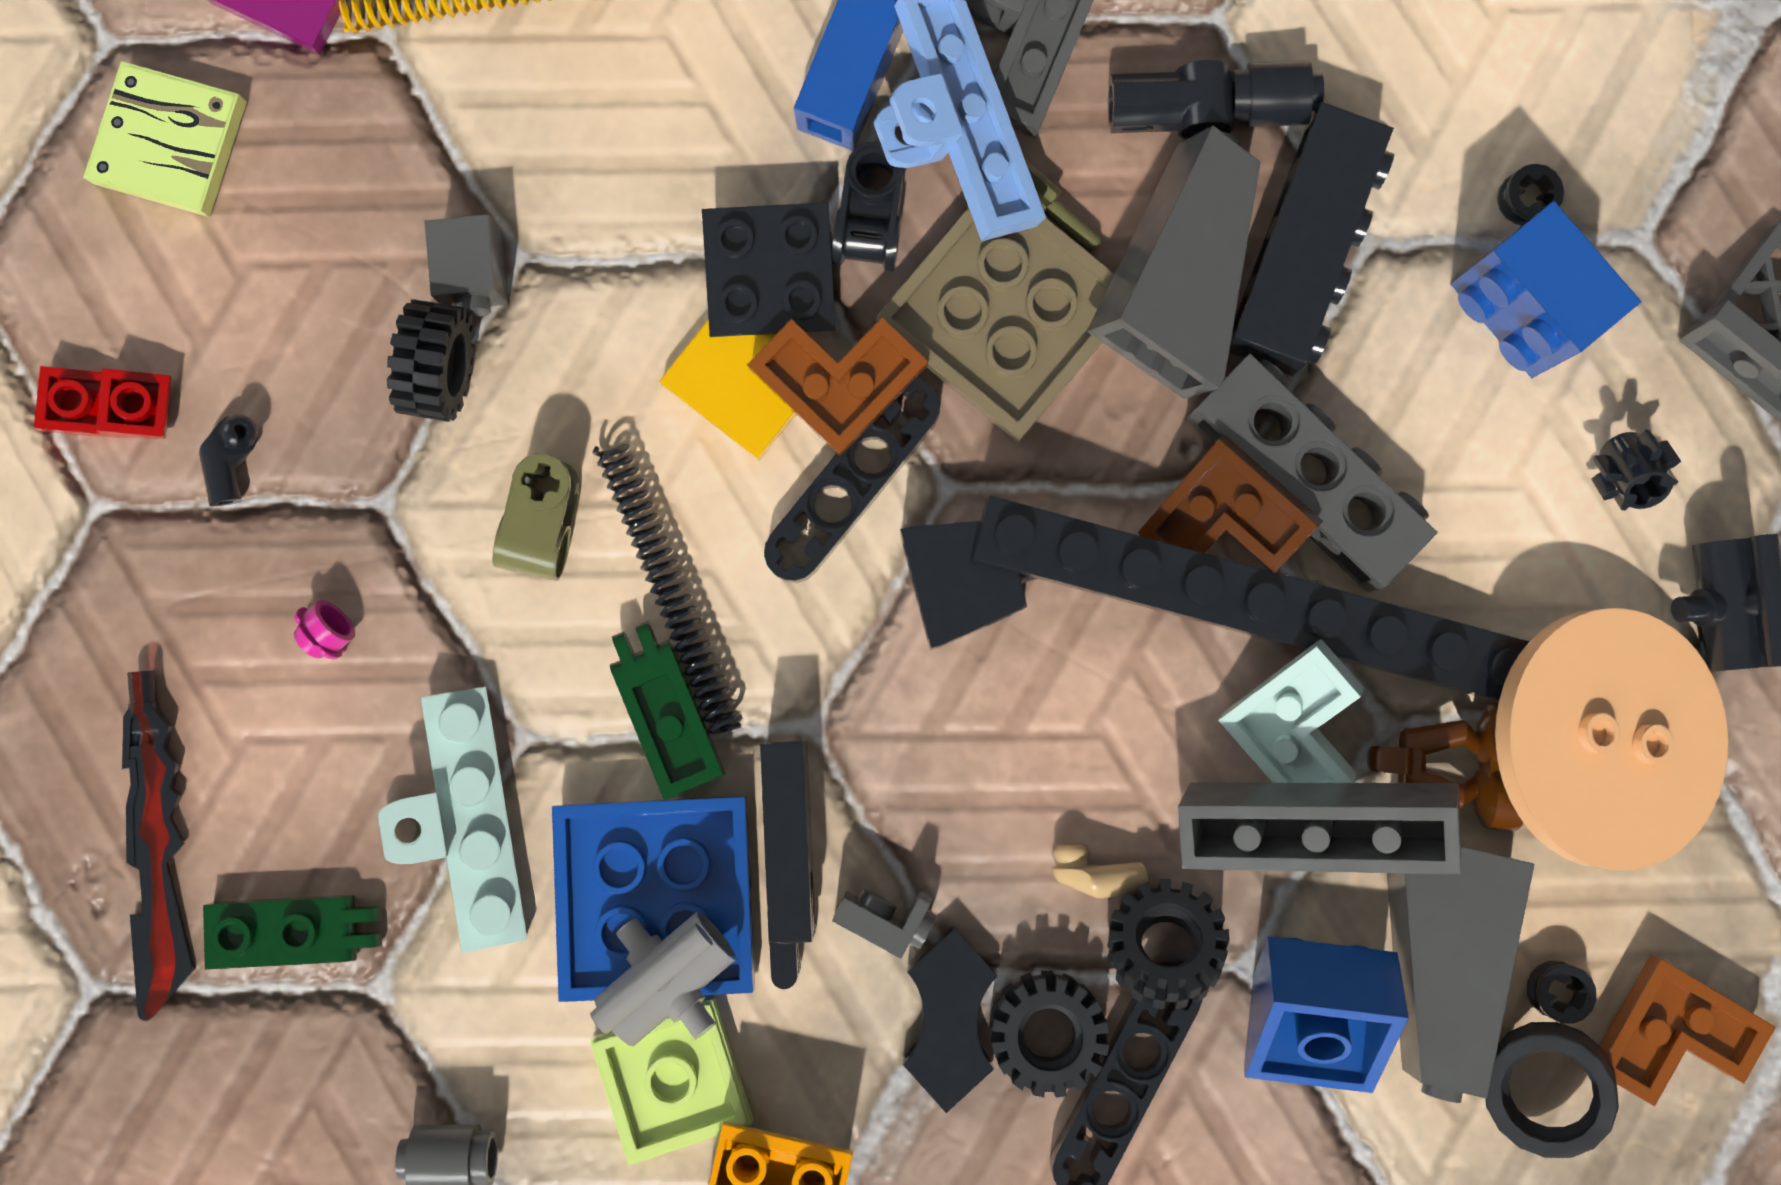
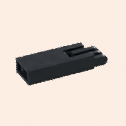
M807 741L760 744L771 980L779 989H789L796 983L801 970L800 943L812 942L816 933Z

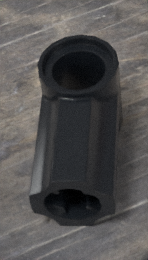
M1199 60L1186 63L1175 72L1111 74L1107 102L1110 132L1178 131L1179 137L1188 139L1214 126L1218 130L1230 134L1234 131L1231 65L1220 60Z

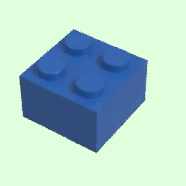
M1555 201L1518 228L1450 284L1458 293V302L1463 311L1474 321L1484 323L1500 341L1499 349L1506 361L1517 370L1525 371L1531 379L1584 351L1642 302Z

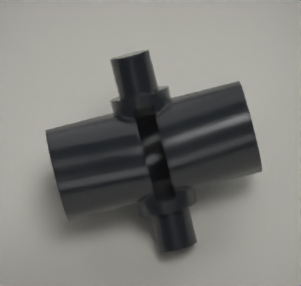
M1779 534L1757 535L1749 538L1692 545L1697 590H1694L1690 596L1675 598L1671 604V614L1677 622H1693L1697 626L1702 627L1706 664L1710 672L1781 666V549Z

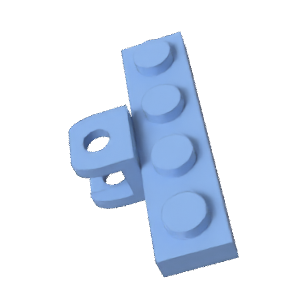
M897 0L894 7L921 78L907 81L897 87L890 97V105L881 110L874 120V127L887 162L894 167L911 168L941 161L949 153L981 241L1037 227L1046 218L966 1ZM900 126L903 140L909 145L898 141L895 136V127Z

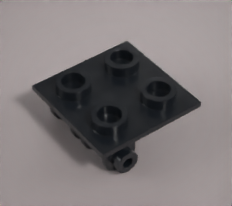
M828 202L702 209L710 337L777 334L791 319L805 332L836 331L831 256L832 237Z

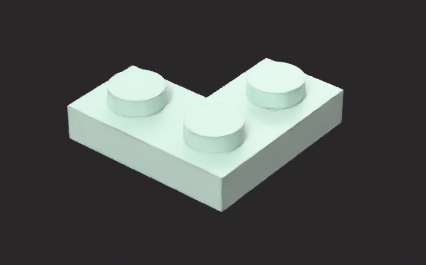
M1320 639L1226 709L1218 721L1272 783H1354L1357 773L1318 730V727L1359 699L1364 691V687L1324 641Z

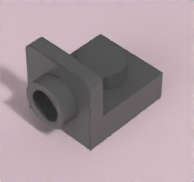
M921 888L916 894L903 921L893 917L897 908L894 904L869 890L863 889L859 897L846 891L834 913L832 922L902 959L909 944L917 949L921 948L936 920L937 914L928 910L932 902V894Z

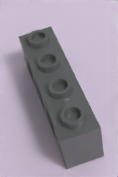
M1249 354L1224 379L1220 389L1212 391L1186 420L1212 445L1224 435L1228 437L1322 519L1323 522L1309 538L1366 592L1385 588L1438 533L1426 521L1429 517L1427 510L1408 493L1400 491L1397 494L1379 477L1382 474V469L1368 453L1357 447L1350 449L1333 433L1336 429L1334 422L1322 409L1311 403L1304 405L1287 389L1290 385L1289 381L1277 366L1265 359L1259 362ZM1257 412L1270 413L1278 420L1281 427L1279 440H1266L1257 433L1254 427V416ZM1304 455L1315 456L1324 464L1326 479L1323 485H1314L1304 478L1301 472V460ZM1352 498L1363 501L1371 510L1372 522L1367 530L1355 527L1348 517V505Z

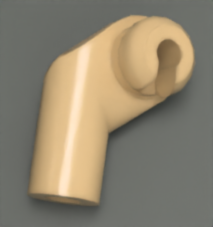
M1083 843L1058 844L1053 850L1056 866L1051 867L1057 881L1091 897L1099 899L1125 896L1128 892L1131 895H1135L1138 885L1148 882L1146 868L1141 862L1103 866L1091 865L1087 862L1088 848Z

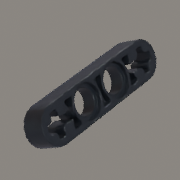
M916 378L841 456L837 453L773 530L765 543L764 557L768 568L776 577L791 583H799L812 577L934 429L939 419L940 399L937 391L930 383ZM917 394H920L925 398L923 411L927 417L921 421L913 416L905 423L900 430V436L910 440L904 447H901L891 432L875 425L881 418H884L888 426L891 427L901 414V406L897 399L904 396L906 399L912 400ZM879 440L889 448L891 461L882 472L875 474L866 473L856 465L854 460L855 451L864 441ZM829 488H839L845 491L851 499V510L848 516L842 521L835 523L824 521L816 514L815 501L818 495ZM802 514H806L816 529L831 535V537L824 545H821L814 535L804 548V553L810 559L807 565L801 568L793 563L785 570L779 566L783 555L779 551L778 546L783 540L791 544L798 542L806 532V529L802 525L796 524V521Z
M1173 962L1159 963L1163 966L1179 965ZM1144 996L1141 1003L1134 998L1131 999L1109 1041L1108 1055H1102L1101 1057L1102 1069L1097 1076L1091 1075L1087 1082L1088 1085L1084 1088L1052 1149L1050 1167L1057 1185H1108L1195 1020L1203 999L1196 1002L1193 997L1189 999L1187 1007L1175 1009L1174 1002L1167 1006L1162 1020L1166 1024L1173 1026L1168 1035H1165L1153 1022L1139 1018L1143 1009H1147L1155 1018L1159 1008L1152 1007L1154 999ZM1138 1033L1152 1035L1158 1043L1159 1051L1157 1058L1151 1065L1145 1068L1132 1067L1125 1062L1123 1057V1048L1126 1041ZM1106 1091L1119 1092L1128 1100L1127 1115L1116 1125L1107 1126L1101 1124L1093 1116L1092 1108L1094 1101L1100 1094ZM1082 1125H1085L1099 1139L1112 1143L1108 1149H1105L1100 1142L1096 1141L1089 1157L1096 1171L1092 1176L1081 1173L1076 1181L1070 1179L1071 1173L1064 1161L1068 1156L1079 1159L1083 1155L1089 1140L1086 1134L1080 1133L1079 1130Z

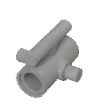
M697 911L663 941L658 934L651 937L637 918L629 921L618 930L616 935L630 952L626 960L632 967L594 998L596 1008L590 1013V1016L596 1026L605 1034L612 1030L623 1042L633 1047L668 1017L674 1023L681 1020L695 1040L707 1033L716 1022L701 1004L705 996L700 990L737 959L731 945L718 928L703 913Z

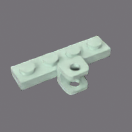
M486 687L421 697L436 793L400 799L387 804L379 811L378 820L384 857L387 861L395 864H414L446 858L462 953L527 940ZM405 818H413L421 826L420 836L411 843L401 842L395 835L397 823Z

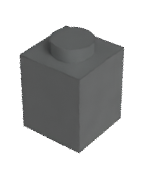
M485 214L425 220L430 295L440 304L467 308V312L471 313L472 317L490 314V306L509 305L503 232L491 217Z

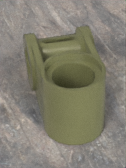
M535 453L525 457L516 466L512 475L504 515L501 518L494 540L492 554L494 567L554 581L560 579L569 553L571 527L580 494L578 475L569 464L549 454ZM550 473L551 477L560 481L557 492L548 491L543 496L541 491L534 489V483L537 477L547 478Z

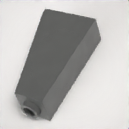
M1214 126L1177 144L1087 330L1088 333L1183 399L1220 389L1225 378L1261 163L1244 150L1235 137L1218 130Z
M1461 846V875L1387 873L1393 952H1398L1409 1016L1400 1035L1402 1070L1422 1083L1421 1092L1428 1096L1453 1103H1461L1463 1093L1487 1099L1534 863Z

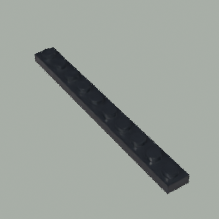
M991 495L985 500L970 561L1303 650L1308 649L1318 640L1322 639L1340 660L1498 702L1511 667L1521 651L1530 642Z

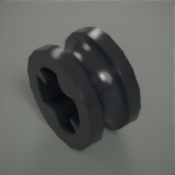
M1537 163L1525 165L1506 178L1499 187L1497 195L1499 210L1512 223L1524 225L1553 201L1560 207L1564 196L1563 183L1556 171L1546 165ZM1531 184L1537 185L1542 194L1536 197V200L1543 201L1542 205L1537 202L1529 207L1524 205L1519 196L1526 191L1519 189V186L1526 188Z
M1547 961L1539 964L1530 973L1527 981V996L1531 1005L1540 1014L1562 1024H1574L1584 1020L1593 1011L1596 1003V987L1592 978L1584 970L1562 961ZM1571 978L1572 983L1566 985L1567 989L1574 991L1571 1001L1566 1004L1557 1000L1551 1005L1550 1001L1556 999L1555 995L1548 992L1551 983L1554 980L1566 983Z

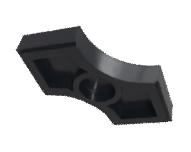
M955 926L950 928L907 968V973L913 979L921 996L923 1022L918 1039L903 1059V1066L945 1113L949 1112L994 1070L990 1058L979 1041L977 1019L983 996L998 975Z

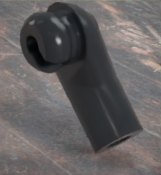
M236 414L225 417L217 424L199 448L209 506H226L242 501L236 471L254 449L258 441L256 424L245 415Z

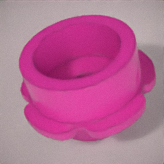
M319 600L309 609L305 607L298 609L294 615L295 622L299 624L294 631V638L299 647L314 658H322L323 656L328 659L340 658L342 653L347 650V644L355 637V629L350 619L340 608L328 601Z

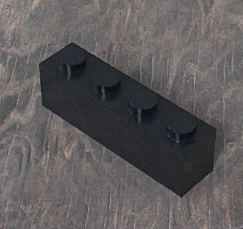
M1324 102L1320 103L1311 116L1310 123L1305 126L1234 319L1229 353L1244 359L1251 354L1259 362L1262 359L1268 360L1283 373L1294 376L1309 361L1313 363L1318 362L1331 331L1330 327L1322 325L1329 304H1339L1351 278L1352 269L1344 267L1351 245L1355 247L1360 246L1373 217V211L1365 208L1371 189L1379 190L1382 187L1394 160V153L1386 151L1394 129L1393 127Z

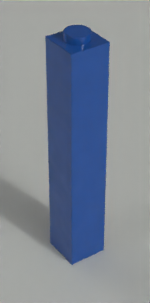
M897 0L837 1L794 105L797 130L854 151L903 34V29L894 7Z

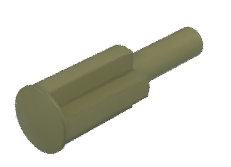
M1025 159L1044 213L1085 250L1093 252L1101 243V237L1058 200L1062 190Z

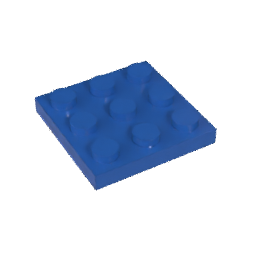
M747 796L552 806L558 1002L594 1001L597 995L632 967L626 960L630 952L616 935L618 930L629 921L637 918L651 937L658 934L663 941L697 911L703 913L718 928L731 945L737 957L732 964L700 990L702 994L722 995L754 992L755 971Z

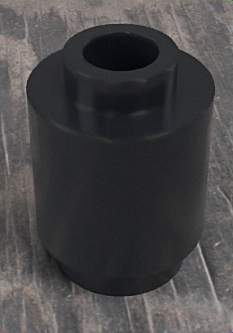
M1310 60L1248 63L1245 70H1232L1233 120L1234 122L1246 121L1248 128L1308 125L1312 112H1315L1320 103L1324 102L1323 73H1313Z

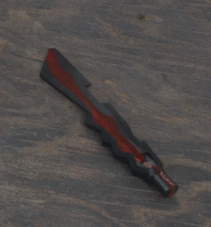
M155 670L127 673L130 704H128L129 708L123 716L122 769L129 768L131 784L125 807L126 863L139 870L143 914H130L137 1014L143 1021L152 1019L195 970L168 864L185 845V841L173 819V814L181 800L182 794L174 787L180 765L168 747L173 726L159 708V702H157Z

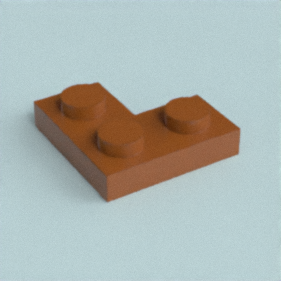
M883 317L838 363L791 319L747 364V367L829 447L841 456L928 366L929 361Z
M1650 955L1599 1045L1603 1048L1615 1069L1617 1085L1655 1106L1686 1051L1728 1077L1745 1084L1776 1027L1665 960Z

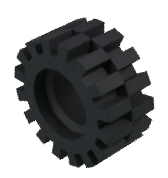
M412 299L411 303L404 305L403 315H399L396 320L398 333H392L390 345L394 347L393 355L388 356L387 367L391 368V374L387 378V389H392L389 401L391 405H394L393 410L396 413L446 422L454 421L457 418V411L461 412L464 406L462 396H467L469 385L467 380L468 376H472L474 367L470 365L471 357L475 355V344H471L475 336V329L471 325L473 318L471 313L467 312V308Z
M1159 879L1158 888L1151 889L1149 882L1138 885L1137 893L1134 897L1128 892L1121 899L1120 909H1115L1111 918L1107 947H1109L1108 962L1110 969L1115 968L1117 971L1115 980L1122 989L1128 984L1132 988L1131 997L1140 1003L1144 996L1154 999L1153 1008L1164 1009L1165 1002H1174L1175 1009L1187 1007L1189 999L1193 997L1196 1002H1199L1207 996L1209 987L1212 986L1214 988L1217 984L1228 955L1227 947L1230 938L1229 929H1223L1224 914L1220 908L1212 911L1210 908L1212 898L1204 891L1199 898L1192 895V884L1182 881L1181 889L1177 890L1171 889V879ZM1161 922H1170L1182 927L1190 936L1193 944L1191 956L1185 962L1176 966H1163L1152 961L1142 946V936L1149 927Z
M1041 970V975L1032 976L1030 972L1020 976V982L1014 986L1009 983L1002 990L1003 997L1000 1001L996 1000L992 1008L993 1017L992 1021H989V1035L998 1066L1004 1075L1008 1074L1015 1086L1021 1090L1024 1087L1031 1089L1034 1096L1044 1098L1045 1092H1054L1056 1098L1067 1096L1066 1089L1076 1086L1077 1090L1080 1091L1088 1085L1085 1079L1091 1073L1097 1076L1102 1069L1100 1063L1102 1055H1108L1109 1043L1106 1040V1033H1109V1027L1103 1015V1010L1086 986L1076 982L1072 976L1065 973L1062 976L1055 975L1052 970ZM1047 1008L1063 1012L1070 1018L1073 1025V1038L1069 1047L1054 1057H1041L1034 1054L1026 1046L1023 1039L1024 1027L1030 1016L1039 1010Z

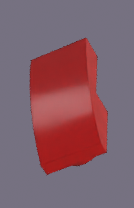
M40 366L34 428L40 432L166 439L172 377L165 374L102 368V372Z

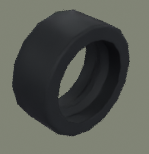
M1530 1022L1509 1031L1498 1043L1488 1096L1485 1099L1486 1108L1498 1130L1516 1146L1544 1158H1573L1595 1149L1612 1131L1619 1109L1615 1069L1603 1048L1583 1031L1559 1022ZM1536 1051H1556L1570 1056L1584 1068L1591 1080L1593 1098L1589 1110L1579 1121L1565 1127H1547L1531 1121L1518 1110L1510 1094L1509 1079L1514 1066L1524 1056Z

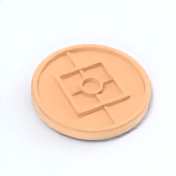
M1624 608L1587 610L1565 616L1541 630L1521 651L1509 671L1499 699L1495 737L1498 766L1504 787L1514 809L1526 827L1540 842L1561 857L1577 864L1602 869L1622 871L1650 867L1670 858L1684 848L1699 833L1711 815L1722 789L1728 760V728L1725 709L1715 679L1701 655L1682 634L1664 621L1637 610Z

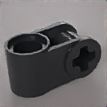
M879 141L866 142L856 147L847 160L840 208L838 207L835 220L832 264L842 265L845 259L882 264L885 271L894 272L901 227V215L899 214L903 192L902 168L894 167L887 162ZM878 166L884 168L892 176L887 186L879 190L864 188L858 182L859 175L869 167Z

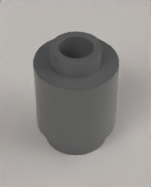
M479 1124L415 1125L410 1132L409 1138L401 1139L398 1144L395 1159L396 1176L399 1180H405L406 1185H492L498 1165V1139L495 1131H482Z

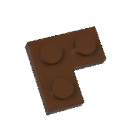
M1224 435L1212 446L1137 533L1142 537L1206 553L1227 530L1276 573L1320 526L1323 520Z

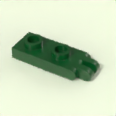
M646 621L635 626L644 649L643 651L634 652L630 640L624 631L612 636V641L620 660L610 664V670L664 800H667L726 775L670 640L658 644L649 622Z
M355 895L224 901L203 905L205 970L357 960L358 948L382 946V932L356 933V923L381 920V906L355 907Z

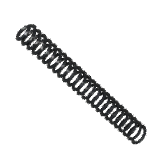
M622 444L607 451H598L599 447L595 446L592 453L600 457L597 466L605 468L602 477L610 480L607 484V489L615 491L611 499L619 503L616 511L625 514L621 523L629 526L626 535L635 537L631 542V546L639 549L636 553V558L645 560L640 567L641 570L649 572L645 581L655 583L651 587L650 593L659 595L655 601L656 605L665 606L660 612V616L669 618L665 623V628L675 629L669 639L680 641L676 644L674 651L686 652L679 660L682 664H690L686 667L684 674L688 676L696 675L690 680L689 686L701 687L695 692L694 698L705 699L699 705L700 710H711L705 715L703 721L709 723L716 722L709 728L708 733L719 734L741 728V723L739 722L725 725L737 718L741 713L740 711L732 710L719 714L734 705L735 699L729 698L714 702L728 694L731 688L726 686L708 691L725 681L726 676L718 675L702 680L719 670L721 665L715 663L697 668L715 658L716 653L708 652L691 657L709 647L712 641L705 640L685 646L703 636L707 630L701 628L680 634L700 623L702 618L695 617L674 623L696 611L697 606L694 605L670 611L690 600L692 595L685 594L664 600L670 595L686 588L687 583L685 582L660 588L671 580L680 577L682 571L678 570L654 577L663 570L676 565L678 560L671 559L648 566L657 559L672 552L673 549L668 547L660 551L644 554L651 548L666 542L668 537L661 536L657 539L638 543L645 537L662 530L663 525L658 524L644 530L634 531L639 526L656 519L658 514L654 512L641 518L628 520L635 514L652 507L653 502L648 501L635 507L624 508L629 503L647 496L649 491L641 490L632 495L618 497L625 491L641 485L644 479L638 478L626 484L613 486L619 480L636 474L639 468L632 467L620 473L608 474L615 468L632 462L634 456L628 455L614 462L603 463L611 456L627 451L630 445Z

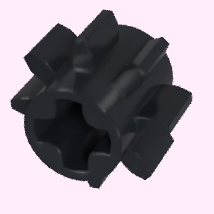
M1648 429L1641 434L1625 432L1614 436L1604 444L1599 455H1595L1593 458L1600 473L1591 478L1603 500L1614 498L1620 509L1624 511L1629 507L1646 509L1659 504L1670 494L1673 486L1679 482L1670 469L1681 462L1680 458L1667 440L1658 442Z

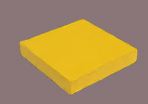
M707 320L659 382L665 389L760 461L796 416L747 367V364L776 334L710 337L709 320Z

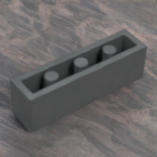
M1190 782L1178 804L1182 869L1461 875L1459 783Z

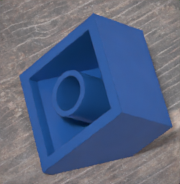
M1267 936L1253 975L1244 1060L1245 1078L1373 1093L1409 1019L1398 952L1369 949L1359 945L1343 946L1310 942L1299 938Z

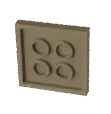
M968 207L874 318V325L883 317L929 361L927 369L1019 443L1103 343L1088 333L1087 330L1114 273L1047 218L1037 227L981 241Z

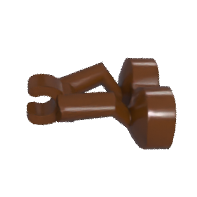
M1498 704L1487 706L1478 721L1476 730L1465 720L1405 728L1400 732L1399 747L1371 746L1368 750L1367 765L1369 770L1397 773V783H1457L1426 770V755L1464 746L1474 753L1475 758L1479 762V769L1471 779L1461 784L1459 783L1460 809L1473 801L1475 813L1485 829L1517 831L1523 825V821L1518 816L1508 797L1498 766L1495 737Z

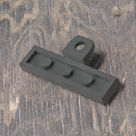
M965 0L970 14L974 18L1010 35L994 73V78L1012 127L1035 138L1044 121L1094 0Z

